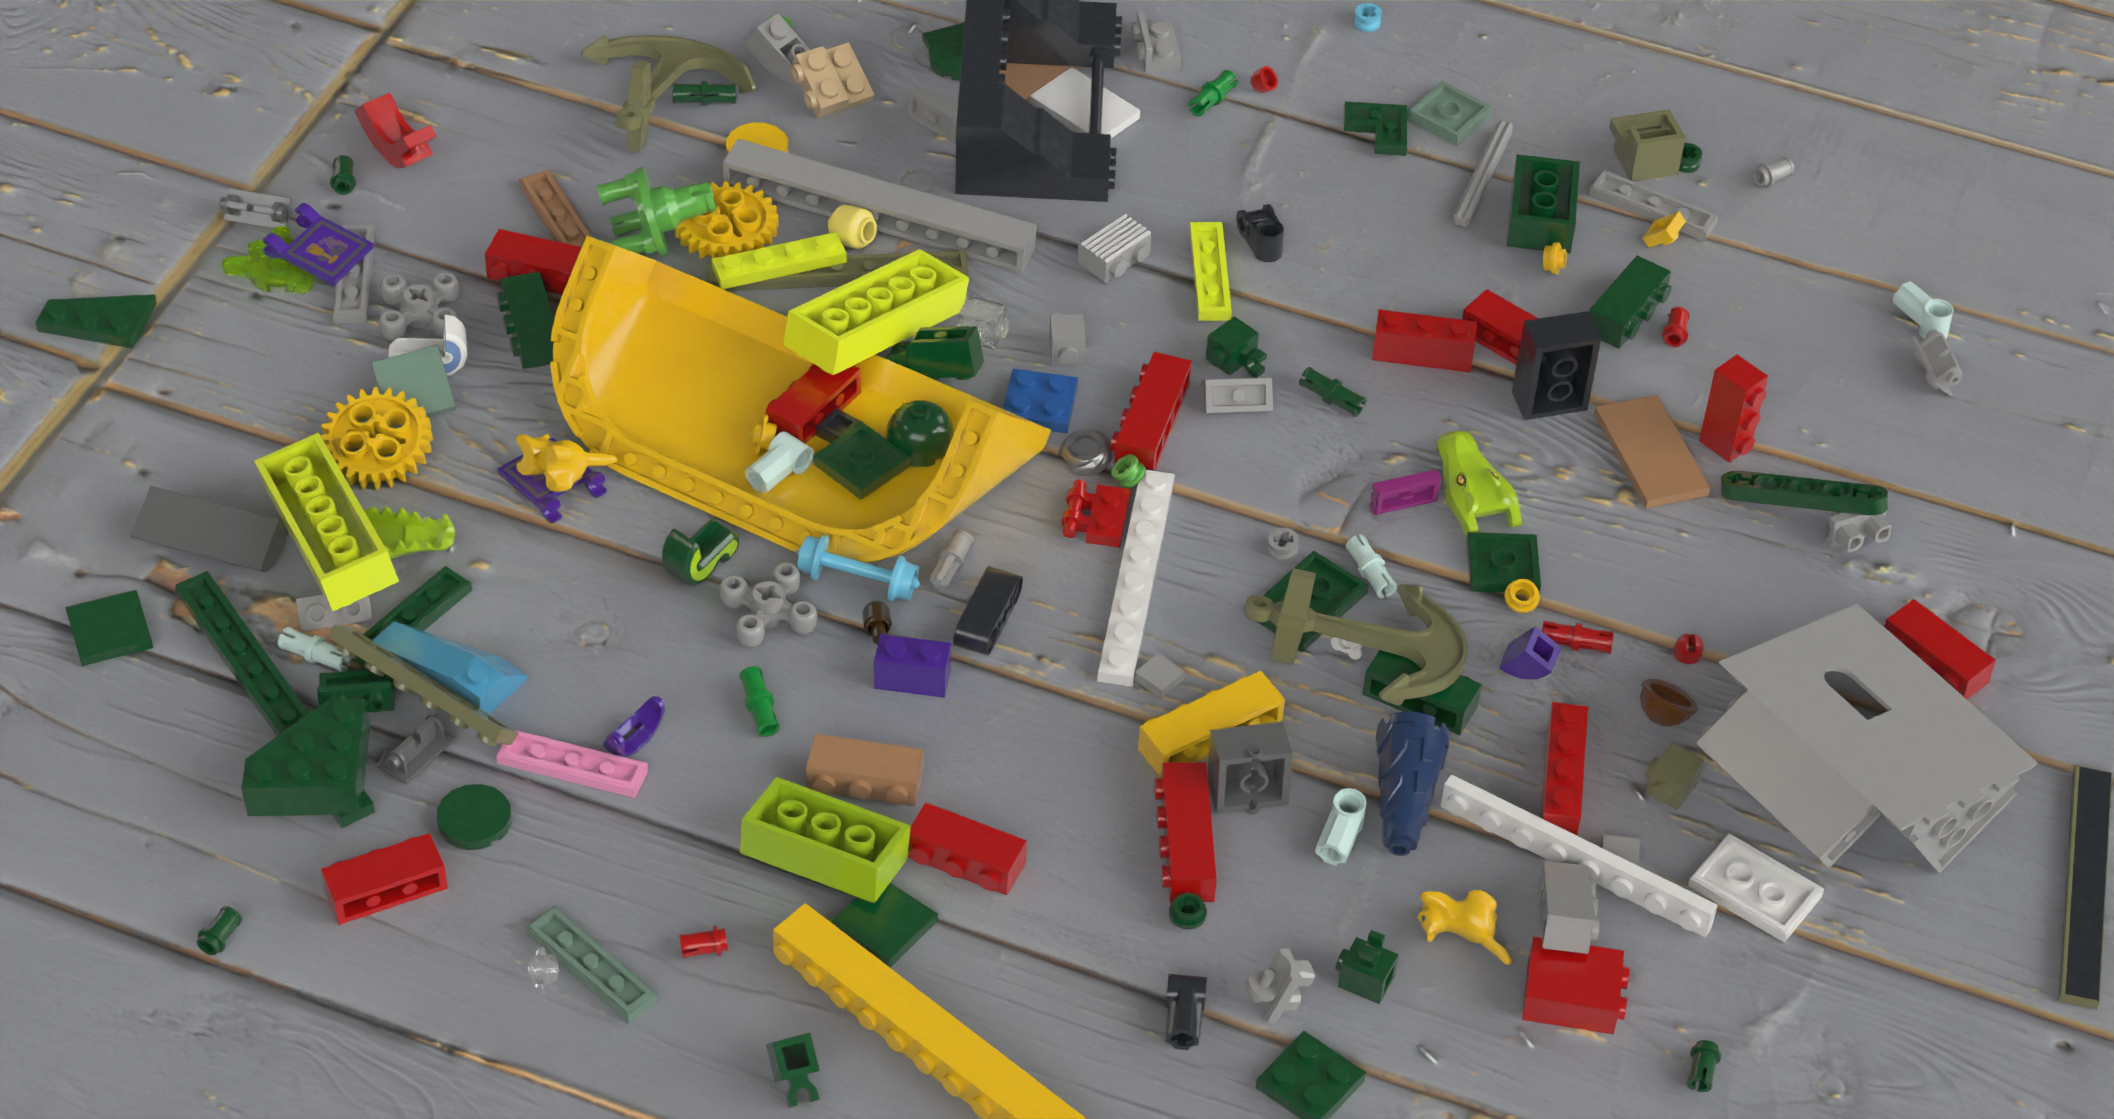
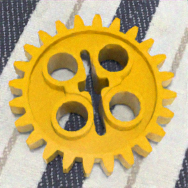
M724 181L722 187H718L714 182H711V189L714 195L713 200L717 210L683 220L675 229V237L680 238L681 247L688 246V253L690 254L699 251V259L711 255L712 261L713 258L764 248V244L772 245V237H777V228L779 227L777 206L772 205L771 197L764 198L763 190L753 193V185L742 189L741 182H737L734 187H729L727 181Z
M374 387L372 395L368 396L363 389H360V398L358 399L348 394V404L346 406L339 402L335 403L338 413L328 412L326 414L329 423L321 425L323 431L321 437L342 474L346 476L350 486L358 479L361 489H365L369 482H373L375 489L379 490L382 481H386L388 486L392 488L394 478L398 477L401 481L406 482L405 472L418 473L415 463L426 464L424 453H431L432 451L430 441L433 440L432 427L429 417H426L424 407H418L415 398L407 401L404 391L393 397L390 387L385 391L384 395H380L378 388ZM369 419L367 422L359 423L362 420ZM396 425H403L399 428H393ZM361 448L358 451L350 452L352 449ZM386 454H394L390 457H383Z

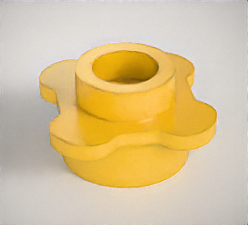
M764 414L761 424L754 423L750 436V442L755 443L754 454L757 455L760 448L769 449L776 434L777 425L767 422L768 415Z

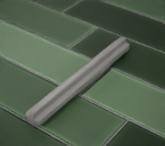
M1501 120L1497 123L1455 210L1453 223L1456 226L1461 225L1463 228L1469 226L1512 135L1513 125L1511 122L1506 123Z

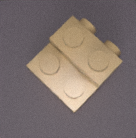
M849 42L826 50L824 46L795 55L791 65L792 77L796 83H800L804 91L805 104L809 110H813L817 119L873 101L875 94Z

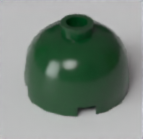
M913 400L904 403L894 411L887 425V440L910 456V466L913 467L935 465L936 459L941 458L943 455L945 457L954 435L952 420L946 411L936 403L926 400Z

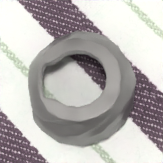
M1080 430L1071 433L1063 441L1058 457H1063L1074 474L1091 476L1102 472L1109 466L1112 460V453L1108 441L1101 434L1092 430ZM1080 438L1091 439L1098 445L1096 451L1089 455L1074 456L1068 448L1072 446L1074 441Z

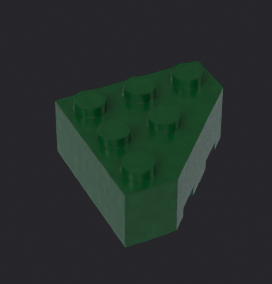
M365 699L327 700L245 759L241 786L247 816L361 814L370 736V723Z

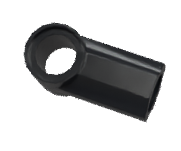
M1168 974L1166 997L1168 1019L1165 1042L1171 1044L1175 1049L1188 1050L1190 1047L1199 1044L1201 1011H1204L1207 977Z

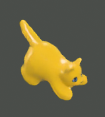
M522 433L516 437V441L523 452V459L517 463V470L522 475L544 474L546 486L555 492H564L571 489L573 484L582 478L587 467L606 466L617 461L614 455L585 452L582 447L570 440L549 441V434L533 438Z
M1482 890L1469 891L1468 896L1463 900L1456 901L1442 892L1426 891L1421 893V901L1424 905H1422V910L1418 914V919L1423 930L1426 932L1428 942H1432L1435 936L1441 932H1451L1470 942L1482 944L1505 965L1511 964L1512 959L1508 951L1494 940L1497 903L1490 894Z

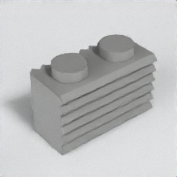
M1125 213L1078 244L1077 263L1105 283H1108L1113 277L1122 276L1127 268H1130L1132 264L1135 265L1136 261L1142 262L1148 257L1151 251V232L1149 229L1146 230L1145 226L1142 227L1140 223L1137 224L1136 220H1132L1131 216L1128 217Z

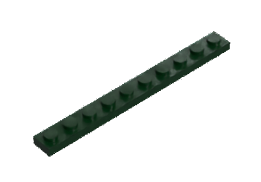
M208 571L175 585L177 596L276 736L309 714ZM363 790L361 814L333 815L340 827L344 828L375 813L374 803L365 790Z

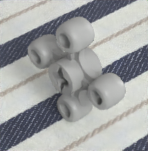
M450 272L437 274L433 279L431 288L424 284H415L407 287L405 279L398 274H390L382 279L380 288L383 300L390 305H402L399 311L387 310L380 316L379 327L381 335L385 339L394 341L397 338H403L408 325L420 329L432 325L434 334L443 339L444 315L454 316L458 319L454 310L437 307L439 302L450 303L457 299L459 283L454 274Z
M789 562L778 564L772 573V581L761 582L753 589L749 588L746 581L740 576L731 575L722 580L720 585L722 603L728 608L733 609L745 605L752 611L751 614L742 616L736 625L737 640L744 647L753 648L759 646L765 636L764 628L777 627L784 620L789 622L793 631L798 634H808L816 628L818 621L817 610L812 603L799 601L791 604L785 598L786 595L794 594L799 589L801 582L800 571L796 565Z

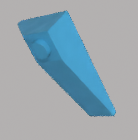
M395 621L372 640L488 714L492 713L527 680L525 673L500 656Z

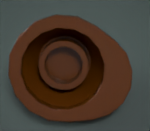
M1647 679L1641 684V707L1649 719L1661 726L1679 725L1688 720L1698 710L1697 704L1686 692L1670 683L1659 679Z

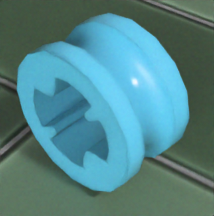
M1373 3L1358 5L1355 8V27L1365 32L1377 30L1381 24V8Z

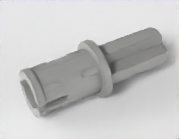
M964 530L954 531L946 549L941 550L938 554V563L929 578V582L934 585L936 590L941 588L947 589L956 572L963 568L964 557L974 542L973 537Z

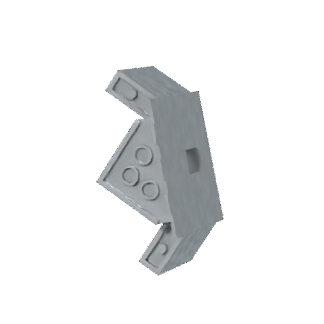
M1857 603L1719 661L1718 663L1745 693L1735 697L1727 706L1724 715L1717 722H1712L1706 726L1701 733V738L1696 742L1710 758L1719 764L1799 839L1827 868H1830L1883 815L1908 839L1927 863L1940 874L2017 795L2013 787L2019 782V775L2033 769L2038 764L2034 758ZM1830 671L1847 674L1888 711L1867 720L1825 681L1824 674Z

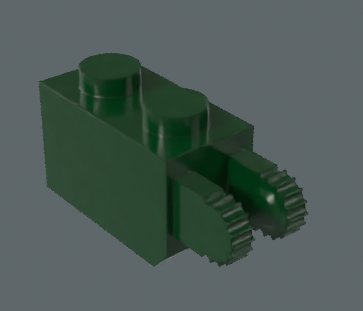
M977 326L920 328L911 341H903V343L899 342L893 345L890 350L891 352L885 358L934 380L940 378L970 379L976 376L984 363Z

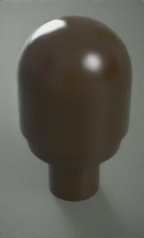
M872 601L863 609V626L867 634L872 636L873 642L878 645L880 634L889 633L892 621L888 606L881 601Z

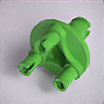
M644 167L635 169V172L625 174L623 179L597 185L602 205L631 197V200H635L637 210L617 216H610L609 218L611 225L616 226L612 227L615 237L640 229V233L612 239L613 245L637 254L642 252L650 254L658 251L660 257L669 255L665 232L676 229L683 220L717 210L709 181H702L701 184H691L676 189L665 186L652 188Z

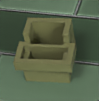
M1670 109L1610 119L1609 128L1615 138L1614 151L1629 180L1635 182L1678 175L1685 135Z

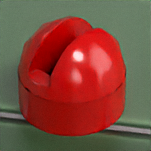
M1265 66L1253 73L1250 83L1255 91L1267 93L1277 87L1278 80L1273 69Z
M1682 634L1675 643L1674 656L1676 659L1685 664L1699 662L1704 649L1701 638L1696 634ZM1688 646L1693 647L1694 651H1688Z

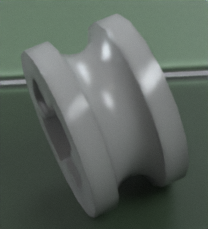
M1278 528L1269 534L1268 552L1272 557L1277 560L1288 561L1298 555L1299 536L1294 530ZM1281 542H1287L1285 546H1280Z

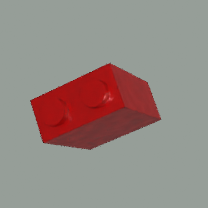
M1533 936L1528 958L1522 1020L1614 1035L1617 1019H1625L1627 997H1621V989L1627 990L1630 967L1623 966L1624 950L1590 945L1589 954L1542 948V938Z

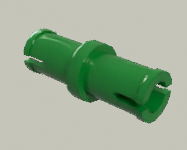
M1224 70L1216 79L1206 82L1201 87V92L1188 101V107L1196 103L1189 111L1193 115L1200 117L1213 105H1219L1224 100L1225 94L1237 86L1238 80L1230 83L1236 78V75L1230 70Z
M758 666L747 667L739 675L746 693L745 706L752 713L757 734L761 737L772 736L780 729L772 707L774 704L773 695L766 688L762 670Z

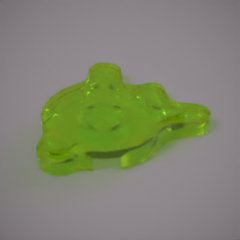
M277 226L271 232L278 235L288 246L294 241L291 238L290 229L286 226ZM263 240L251 241L248 244L249 255L230 256L222 261V269L225 274L248 278L253 285L263 291L271 292L270 287H284L285 292L306 294L314 286L312 274L281 258L266 256L263 249L267 244H264Z

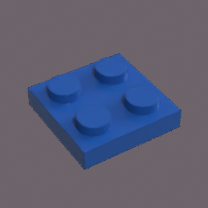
M1012 368L1003 409L1049 428L1052 432L1068 433L1078 388V377Z

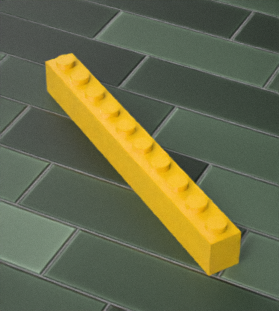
M806 903L773 929V951L776 958L782 964L792 966L801 973L809 985L819 987L829 995L836 1006L842 1009L846 1008L855 1015L864 1028L874 1030L886 1040L887 1044L894 1051L902 1052L909 1057L922 1073L930 1074L941 1082L949 1094L954 1097L959 1096L968 1103L980 1118L1087 1119Z

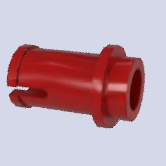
M1673 307L1671 312L1669 311L1667 326L1662 331L1665 343L1671 347H1679L1688 339L1687 323L1690 315L1688 310L1683 307Z
M713 926V930L679 934L683 959L710 953H717V956H721V952L728 951L725 928L717 929V926Z

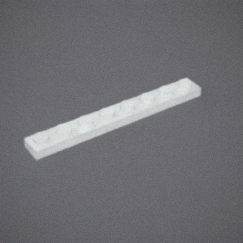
M1146 470L1145 475L1138 483L1098 669L1097 682L1133 687L1175 474Z
M1452 774L1445 782L1441 807L1448 810L1451 814L1462 817L1482 827L1485 831L1513 842L1516 846L1527 849L1548 861L1589 866L1590 881H1596V884L1612 891L1617 896L1626 898L1646 908L1651 913L1660 915L1680 925L1688 931H1693L1706 937L1711 930L1717 904Z

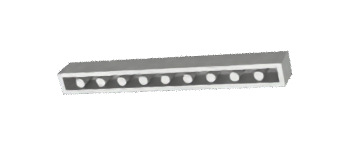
M737 139L723 161V183L727 181L729 187H734L737 182H741L742 189L753 185V193L763 190L764 198L771 197L773 201L828 217L841 205L865 208L872 213L877 224V231L945 251L966 250V256L1017 272H1023L1035 250L1037 224L742 139Z

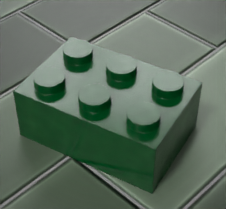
M1516 154L1506 246L1544 251L1546 245L1560 242L1562 249H1566V252L1571 254L1576 226L1579 161Z

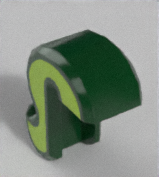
M708 520L690 538L678 530L672 529L663 544V564L668 572L685 583L697 585L713 573L719 561L724 563L732 558L738 549L739 535L722 526L717 520Z

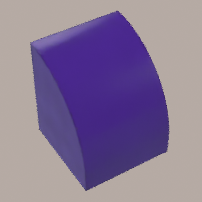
M1535 626L1508 644L1499 669L1509 675L1522 679L1545 677L1552 673L1561 647Z

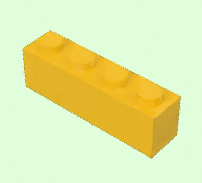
M1261 670L1250 676H1243L1226 687L1212 690L1202 698L1188 704H1182L1175 710L1158 718H1151L1143 725H1140L1138 750L1161 777L1162 763L1198 762L1209 757L1210 730L1281 722L1283 720L1285 698Z

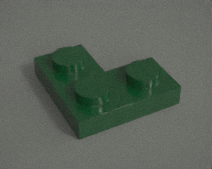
M1345 101L1343 131L1375 133V154L1406 156L1407 105Z

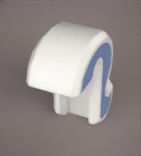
M444 315L443 339L397 338L389 345V357L438 345L446 375L455 374L464 366L467 358L466 329L463 323L456 317Z

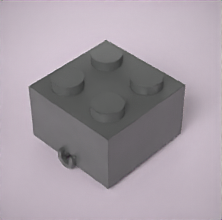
M1282 721L1210 730L1208 786L1216 813L1245 810L1249 814H1255L1259 811V808L1288 805L1292 749ZM1249 804H1254L1255 808L1250 809Z

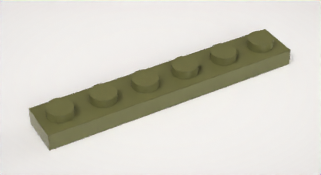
M333 625L327 637L339 644L337 650L353 659H356L357 656L366 661L364 667L377 675H389L394 679L392 685L409 694L414 691L422 696L420 702L435 711L443 709L450 714L448 720L464 729H468L470 726L478 731L476 737L482 742L496 747L497 743L513 744L519 733L353 628Z

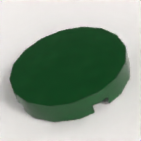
M964 30L946 31L938 35L931 42L928 51L931 68L938 75L944 77L945 74L952 76V80L960 81Z
M483 784L464 785L452 790L442 798L437 808V826L440 834L446 837L447 842L454 847L466 850L484 849L491 846V842L497 838L500 841L506 836L512 824L511 805L505 794L495 787Z

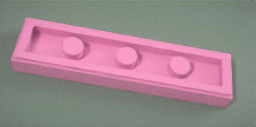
M518 730L516 731L519 733L513 744H502L496 755L497 764L636 798L648 773V763Z

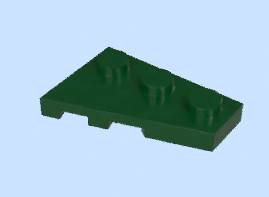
M155 294L50 299L36 320L37 331L133 348L157 304Z

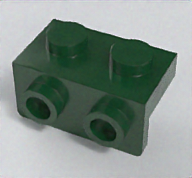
M369 670L319 673V687L317 688L319 706L327 700L365 699L367 712L393 711L394 685H392L394 679L387 674L380 676Z

